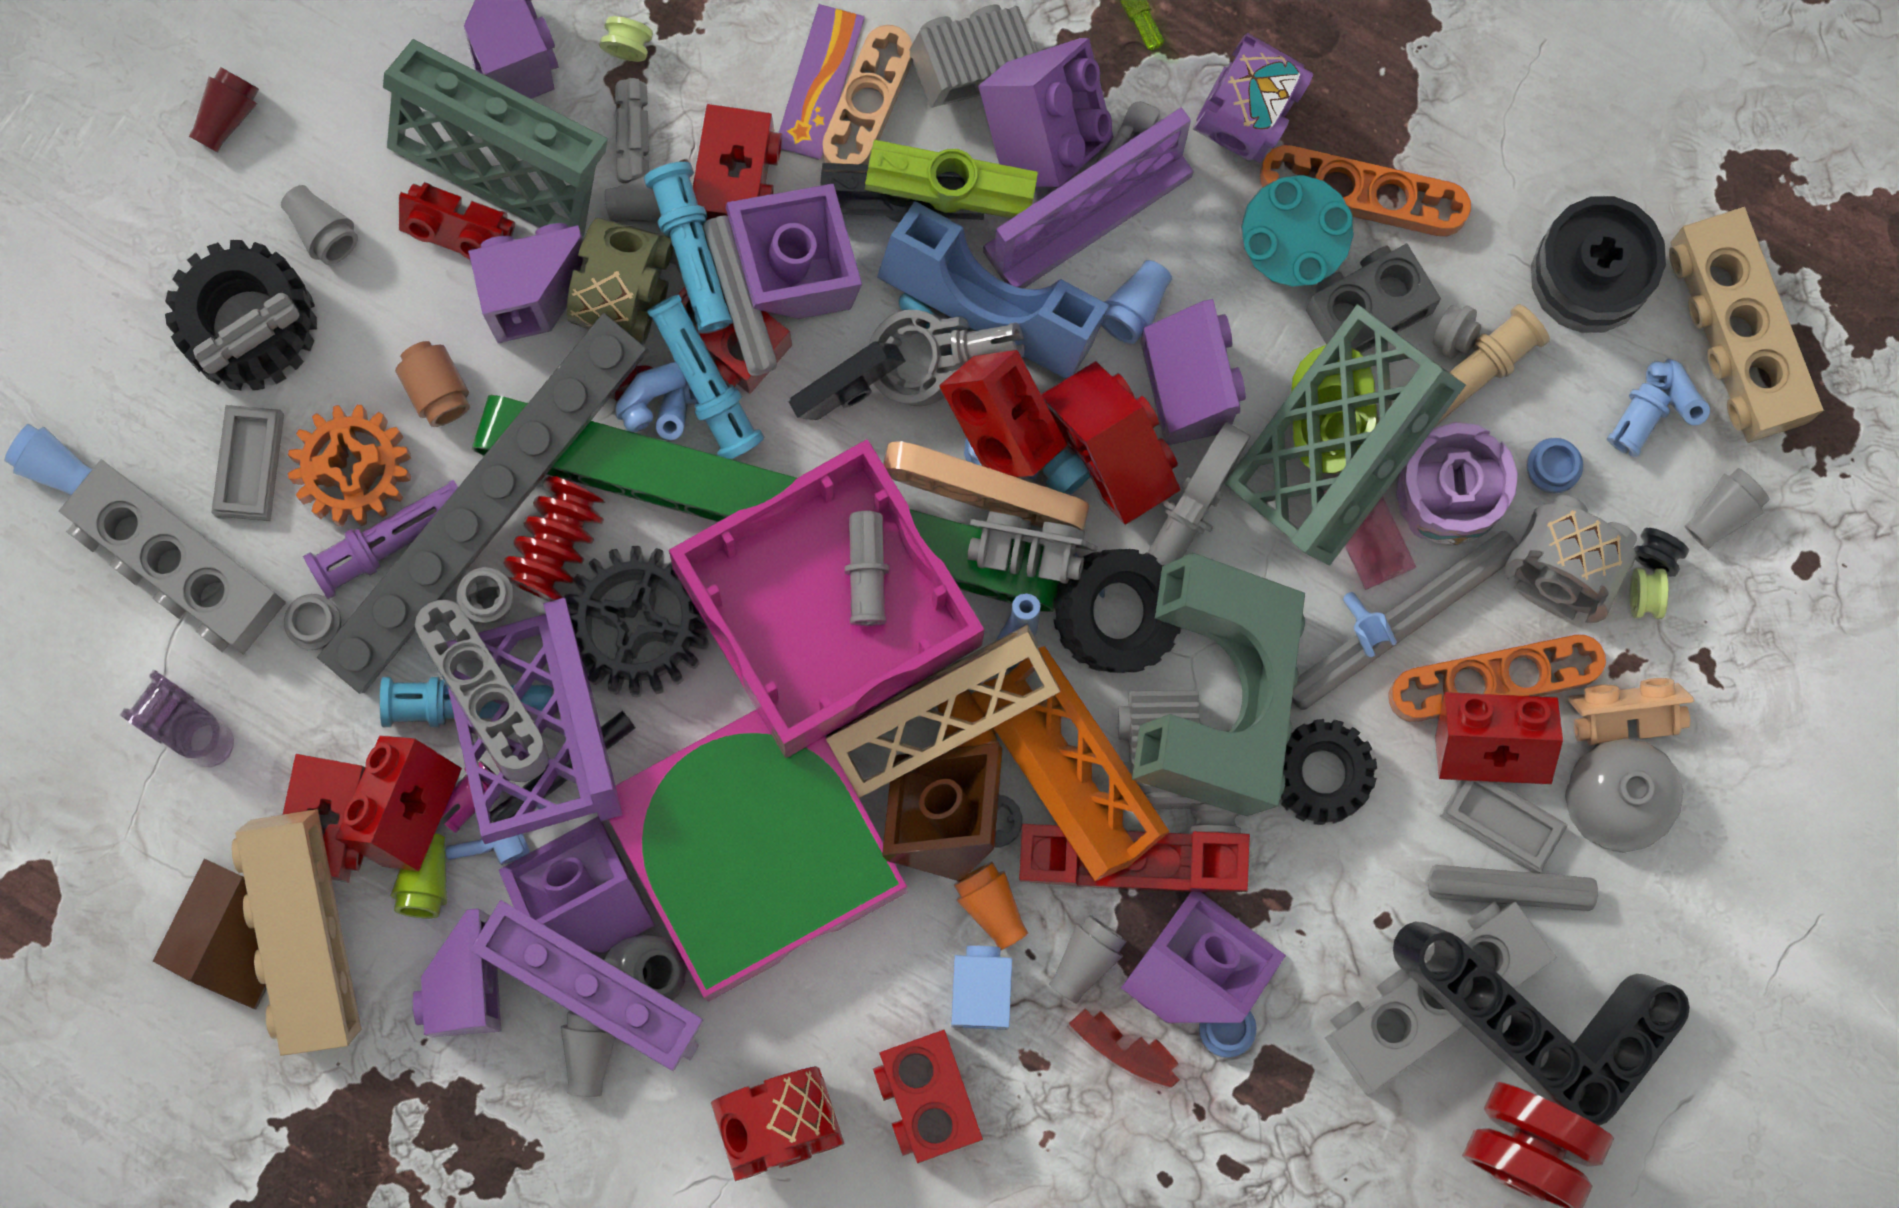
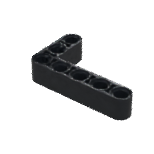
M1415 921L1406 924L1399 930L1394 939V959L1400 968L1538 1095L1586 1118L1598 1126L1607 1123L1617 1113L1682 1029L1689 1016L1690 1006L1688 997L1682 989L1649 975L1636 973L1628 976L1619 984L1577 1040L1572 1043L1458 936L1428 923ZM1434 942V954L1425 963V952L1428 946ZM1473 978L1472 990L1464 999V988ZM1655 997L1654 1006L1652 1007L1651 1011H1649L1650 1003L1652 999ZM1511 1015V1023L1503 1033V1024L1506 1018ZM1621 1041L1620 1049L1617 1055L1614 1056V1050ZM1549 1050L1548 1059L1545 1065L1541 1067V1060ZM1586 1086L1585 1094L1583 1098L1579 1101V1095L1582 1089Z

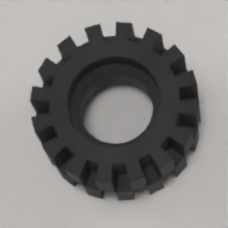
M1317 719L1307 725L1304 723L1291 733L1290 739L1286 744L1283 768L1285 787L1281 795V805L1286 811L1291 809L1297 814L1295 818L1303 822L1307 819L1314 821L1315 825H1324L1327 822H1333L1334 824L1343 821L1366 803L1370 797L1371 790L1375 788L1377 778H1374V771L1377 769L1376 758L1372 759L1370 751L1372 747L1368 740L1363 742L1358 735L1361 732L1354 727L1351 729L1344 727V722L1333 720L1330 723L1324 722V719ZM1317 751H1327L1335 754L1342 761L1345 768V779L1338 790L1332 793H1319L1312 790L1306 784L1302 774V767L1305 759L1310 754Z

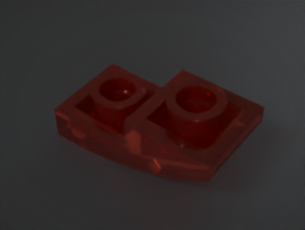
M1085 1008L1066 1026L1097 1056L1131 1077L1164 1089H1170L1180 1081L1172 1072L1179 1065L1178 1062L1157 1039L1148 1045L1140 1037L1123 1051L1117 1044L1123 1035L1102 1011H1099L1093 1017Z

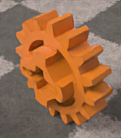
M336 405L333 406V419L326 422L317 413L312 416L317 428L312 434L301 429L297 431L296 434L304 443L303 449L289 450L288 456L293 462L299 464L300 468L288 472V478L293 484H305L295 495L303 504L311 503L315 500L311 512L319 519L325 517L331 510L332 520L337 526L343 527L348 515H353L360 526H365L367 524L368 511L374 509L378 515L384 518L388 514L383 502L387 498L401 502L403 499L395 485L397 482L411 481V474L408 470L399 466L400 463L411 459V453L407 447H394L403 439V435L397 427L384 431L388 423L384 414L378 412L368 421L367 411L362 405H356L352 417H347L342 408ZM355 432L372 436L381 443V446H376L374 443L368 445L361 444L356 438ZM331 439L322 455H318L321 448ZM347 448L359 461L353 464L352 483L341 470L347 467V458L349 457ZM383 475L377 486L369 492L368 490L376 478ZM319 485L339 487L344 494L345 500L336 499L320 490Z

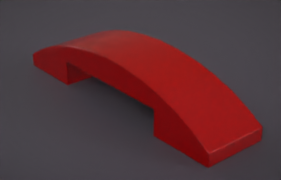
M1022 824L1019 881L1128 890L1248 892L1250 834L1193 831L1192 834L1168 833L1128 868L1095 881L1058 825ZM1127 831L1134 843L1146 833L1142 831Z

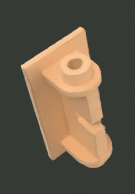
M1669 678L1646 679L1640 682V688L1619 690V687L1615 685H1594L1585 688V694L1568 696V702L1583 716V718L1574 719L1576 740H1586L1589 746L1623 738L1629 739L1627 720L1636 719V731L1639 739L1679 735L1681 729L1690 727L1688 707L1680 706V704L1694 702L1693 696L1679 683H1674V680Z

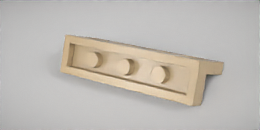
M1027 624L927 677L827 735L826 740L858 798L1054 696L1060 692V688L1038 649V642ZM1029 657L1043 686L1024 696L1001 690L1007 668ZM998 674L994 687L981 684L984 680ZM967 689L992 695L986 716L975 722L950 716L956 695ZM998 698L1012 701L994 711ZM948 700L944 714L930 710ZM918 715L941 722L936 742L924 749L900 742L905 723ZM948 724L962 728L944 738ZM898 727L894 740L881 737L882 734ZM867 742L891 749L886 768L865 780L849 754L850 751ZM897 751L911 755L893 765Z

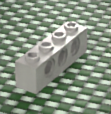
M102 459L58 511L73 522L66 531L68 534L92 552L100 544L116 556L110 563L112 568L136 586L143 577L159 589L152 599L178 619L186 611L202 622L196 633L222 653L230 644L244 655L286 603L269 587ZM127 517H137L138 524L135 533L128 539L116 540L115 530L119 522ZM169 550H180L181 560L178 567L170 573L160 574L158 562L161 556ZM212 583H223L224 595L221 601L212 607H202L201 594L203 590Z
M1495 901L1467 921L1473 930L1461 938L1471 949L1475 945H1483L1489 948L1495 957L1494 970L1514 989L1557 958L1516 901L1505 906L1503 909H1500ZM1435 945L1425 952L1427 962L1434 954ZM1402 969L1376 987L1382 996L1364 1009L1359 1001H1356L1330 1020L1336 1030L1326 1036L1325 1039L1365 1094L1376 1091L1463 1027L1445 1008L1435 1009L1431 1007L1424 999L1423 988ZM1473 978L1464 988V999L1472 990ZM1384 1011L1397 1013L1404 1022V1035L1397 1043L1385 1041L1378 1033L1377 1020Z

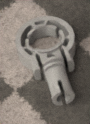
M921 310L897 312L886 318L876 328L869 344L878 341L894 344L899 347L902 341L894 337L897 332L905 337L921 333L926 336L932 347V362L927 370L929 373L922 380L911 383L902 379L897 372V368H895L873 384L884 396L896 402L911 406H926L936 403L945 397L939 385L955 372L954 370H958L973 356L1018 350L1023 358L1025 345L1015 344V341L1024 340L1022 330L1019 324L1015 322L1006 326L969 332L966 331L969 329V325L964 317L942 319ZM930 323V327L927 329L926 324ZM889 379L896 385L919 391V393L904 395L894 388Z
M1226 422L1211 444L1193 477L1189 476L1185 479L1182 485L1185 491L1178 504L1176 505L1169 500L1163 502V505L1167 507L1164 512L1169 516L1149 551L1146 552L1156 557L1158 563L1166 565L1183 557L1197 532L1203 534L1205 530L1208 532L1212 531L1213 526L1203 521V518L1210 506L1216 507L1223 495L1219 492L1251 437L1249 434Z

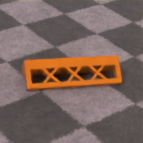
M1043 646L1038 649L1059 686L1060 692L1048 698L1047 701H1042L993 728L1096 881L1131 866L1170 831L1136 781L1132 780L1131 773L1047 648ZM1029 657L1024 659L1009 674L1005 675L1001 690L1022 696L1032 692V689L1025 680L1035 671ZM997 678L986 681L983 684L994 687ZM974 691L971 695L986 716L992 695ZM998 698L994 711L1012 701ZM1061 717L1070 718L1078 729V747L1068 745L1062 736ZM1092 763L1102 765L1109 775V793L1099 791L1092 781ZM1123 810L1133 812L1146 831L1135 843L1123 827Z

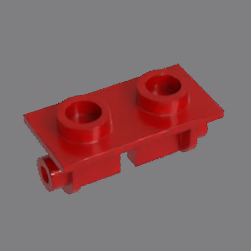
M426 182L422 186L412 184L407 194L401 192L399 195V231L410 234L419 241L431 242L458 252L467 259H470L468 251L481 248V243L487 239L498 236L512 237L515 221L507 219V212L498 211L471 201L464 215L459 214L457 211L462 204L461 196L439 189Z

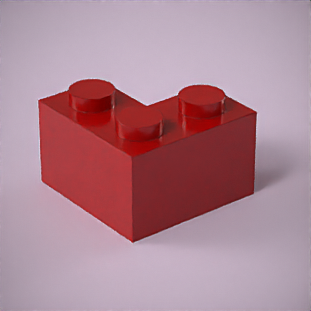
M1095 361L1041 394L1067 445L1083 460V463L1089 470V475L1101 501L1124 525L1181 491L1172 469L1178 466L1177 459L1164 439H1158L1153 429L1160 424L1154 409L1145 397L1140 396L1135 399L1128 383L1119 373L1111 376Z

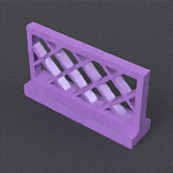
M1180 107L996 228V237L983 245V253L1002 280L1012 286L1026 288L1192 178L1193 169L1183 157L1191 119L1183 108Z
M565 598L543 603L546 614L478 633L499 668L504 664L523 673L513 688L519 700L523 698L534 680L554 688L555 693L542 711L521 702L531 719L535 721L534 724L541 734L548 727L566 737V742L555 758H548L546 771L531 792L509 782L510 780L501 772L495 775L479 767L478 761L486 751V748L480 738L474 744L472 733L475 735L477 733L448 688L479 830L484 844L593 813L598 814L600 821L623 815L586 666L580 655L581 647L577 645L574 633L577 630L573 629L570 618L571 612ZM541 635L543 646L531 664L510 655V652L519 640ZM454 639L447 641L446 643L449 648L457 642ZM546 663H548L550 673L542 670ZM457 667L455 668V678L461 680L471 679V677L457 671ZM493 700L501 706L491 721L501 719L509 710V704L503 700ZM558 709H559L561 721L558 720V719H556V718H554V715L556 714V712L558 711ZM505 737L513 755L517 756L520 761L530 756L528 750H525L520 743ZM569 758H571L573 769L565 766ZM559 775L577 784L580 798L556 805L544 799L543 796ZM483 782L490 784V787L486 792L484 790ZM502 791L524 801L514 817L492 823L489 810Z
M502 900L497 904L469 950L673 1072L682 1057L691 1060L699 1047L693 1038L704 1022L702 1018Z

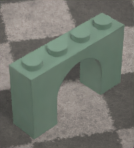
M1193 552L1162 566L1155 619L1201 634L1220 645L1230 656L1238 671L1242 686V705L1239 717L1229 732L1173 714H1168L1140 725L1132 780L1243 816H1250L1279 806V800L1285 787L1283 768L1286 744L1292 732L1290 720L1292 696L1299 676L1298 668L1296 667L1299 640L1305 627V617L1303 615L1305 592Z

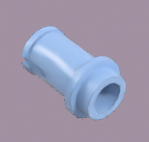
M1642 383L1639 390L1633 389L1630 392L1629 397L1632 401L1613 432L1607 438V441L1612 446L1625 454L1628 452L1632 457L1639 456L1641 448L1660 417L1666 418L1670 413L1667 406L1671 398L1659 388L1647 383Z

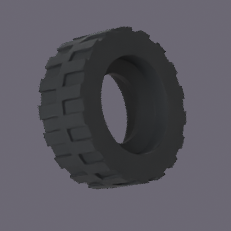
M1135 549L1102 550V552H1092L1083 556L1084 562L1080 580L1069 579L1067 584L1059 582L1057 586L1059 588L1058 595L1053 601V609H1055L1056 619H1053L1055 630H1058L1062 638L1060 642L1063 647L1071 651L1072 657L1077 662L1086 663L1090 669L1110 673L1139 672L1145 670L1144 667L1154 666L1162 660L1161 657L1166 652L1172 650L1175 645L1174 640L1177 634L1181 633L1182 629L1155 619L1161 571L1164 565L1156 561L1157 558L1149 553L1141 554L1139 550ZM1114 583H1123L1133 588L1140 596L1143 604V618L1138 629L1130 636L1122 639H1115L1105 635L1098 628L1093 613L1094 603L1098 594L1106 586Z

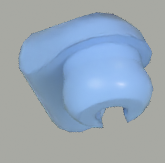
M1668 358L1665 362L1654 361L1648 366L1646 371L1647 384L1664 390L1671 398L1670 404L1685 422L1695 426L1707 420L1710 414V407L1697 391L1681 363Z
M1026 593L1020 594L1014 599L1011 615L995 641L1027 624L1035 637L1040 615V602L1035 596ZM1022 661L1018 662L1017 664H1015V665H1013V666H1011V667H1009V668H1013V669H1014V668H1015L1016 666H1018Z

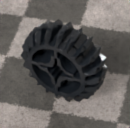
M632 546L629 562H623L619 551L612 549L609 551V558L613 566L604 570L600 561L594 558L589 562L591 570L596 575L592 581L580 574H576L573 578L575 585L584 592L582 596L575 594L564 595L568 607L578 611L575 614H570L573 629L578 630L574 633L577 645L583 648L580 651L583 663L586 667L595 663L589 671L588 680L593 685H597L607 674H610L608 691L611 694L617 695L624 680H629V690L632 697L641 696L642 681L644 680L650 681L655 694L663 693V684L659 677L669 673L672 681L680 684L684 678L676 666L682 661L688 667L696 669L700 663L698 658L688 651L689 647L707 649L709 646L708 638L695 632V629H706L708 627L700 613H695L697 608L681 581L678 580V576L672 568V563L670 562L665 569L662 568L665 555L661 549H654L648 563L643 562L644 556L640 546ZM641 580L640 584L636 583L633 592L625 600L611 601L605 599L604 602L600 601L615 586L627 581ZM658 584L671 591L680 602L682 612L681 626L669 623L668 618L654 612L657 600L655 592ZM644 606L643 614L647 622L651 621L653 625H638L635 632L631 633L629 638L627 633L630 630L626 622H621L620 618H635L638 610H642ZM593 617L603 620L606 625L612 626L618 631L615 644L618 650L614 660L604 655L594 643L592 636ZM653 641L666 644L668 641L673 642L668 650L659 657L648 662L631 664L633 659H637L641 648L647 643Z

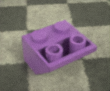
M475 0L464 24L475 70L530 99L555 90L551 70L559 68L552 49L555 48V44L543 16L537 18L531 0Z
M1079 38L1008 61L978 86L999 164L1037 171L1036 187H1060L1114 138L1112 118L1106 108L1100 84V69L1098 63L1094 60L1089 38Z
M565 223L549 224L537 229L536 235L514 240L511 236L493 237L482 242L481 248L468 251L482 314L497 343L552 331L567 308L573 270L580 271L584 257L578 256L583 242V236L578 225L568 227Z
M1214 300L1201 301L1144 327L1140 343L1165 442L1168 445L1218 435L1226 422L1233 424L1236 414L1240 413V401L1246 399L1245 386L1239 367L1230 369L1226 348L1233 345L1231 329L1226 314L1217 315Z

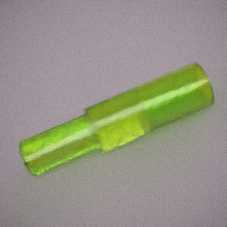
M1119 0L1129 20L1134 22L1147 49L1152 51L1155 48L1161 47L1165 41L1150 14L1151 8L1147 0Z

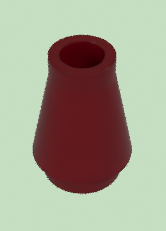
M220 67L214 78L208 77L195 124L189 137L218 153L225 140L258 104L253 100L259 88Z

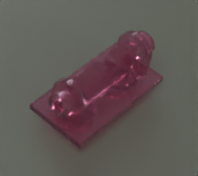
M1382 496L1345 545L1365 590L1416 568Z

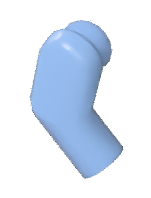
M671 362L641 372L632 380L616 402L615 410L617 419L623 420L624 426L628 431L638 432L649 426V423L653 420V414L647 408V405L655 397L685 386L686 379L678 364Z
M687 381L683 388L666 393L659 408L656 430L660 437L665 440H675L682 435L688 404H696L698 402Z

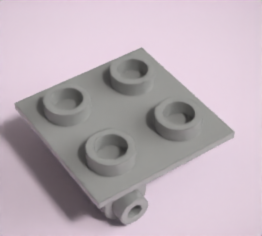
M990 511L987 522L971 519L970 525L983 529L981 539L972 537L968 549V560L977 561L979 568L986 567L1007 571L1014 539L1010 565L1011 574L1019 573L1025 544L1030 542L1031 548L1027 565V576L1035 577L1042 545H1044L1038 577L1067 584L1069 579L1080 580L1083 570L1084 559L1075 557L1076 548L1096 552L1098 546L1084 540L1085 531L1077 530L1076 527L1044 522L1042 532L1030 530L1031 521L1023 520L1018 516Z

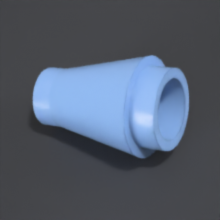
M1146 260L1141 268L1105 301V303L1109 304V307L1101 324L1103 328L1122 342L1136 343L1142 337L1144 327L1154 322L1165 290L1172 280L1170 272L1161 264Z
M27 424L18 433L4 459L5 462L14 467V474L64 491L69 495L74 493L93 470L84 465L45 427L38 430L30 424Z

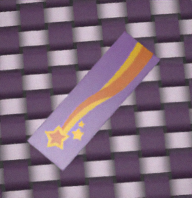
M818 4L780 126L779 133H782L781 149L821 160L823 155V138L838 105L865 16Z

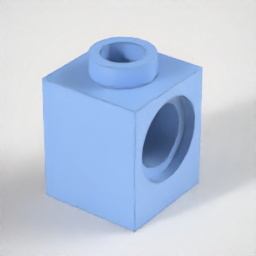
M966 946V956L955 955L951 1027L1009 1029L1012 958L1000 957V947Z

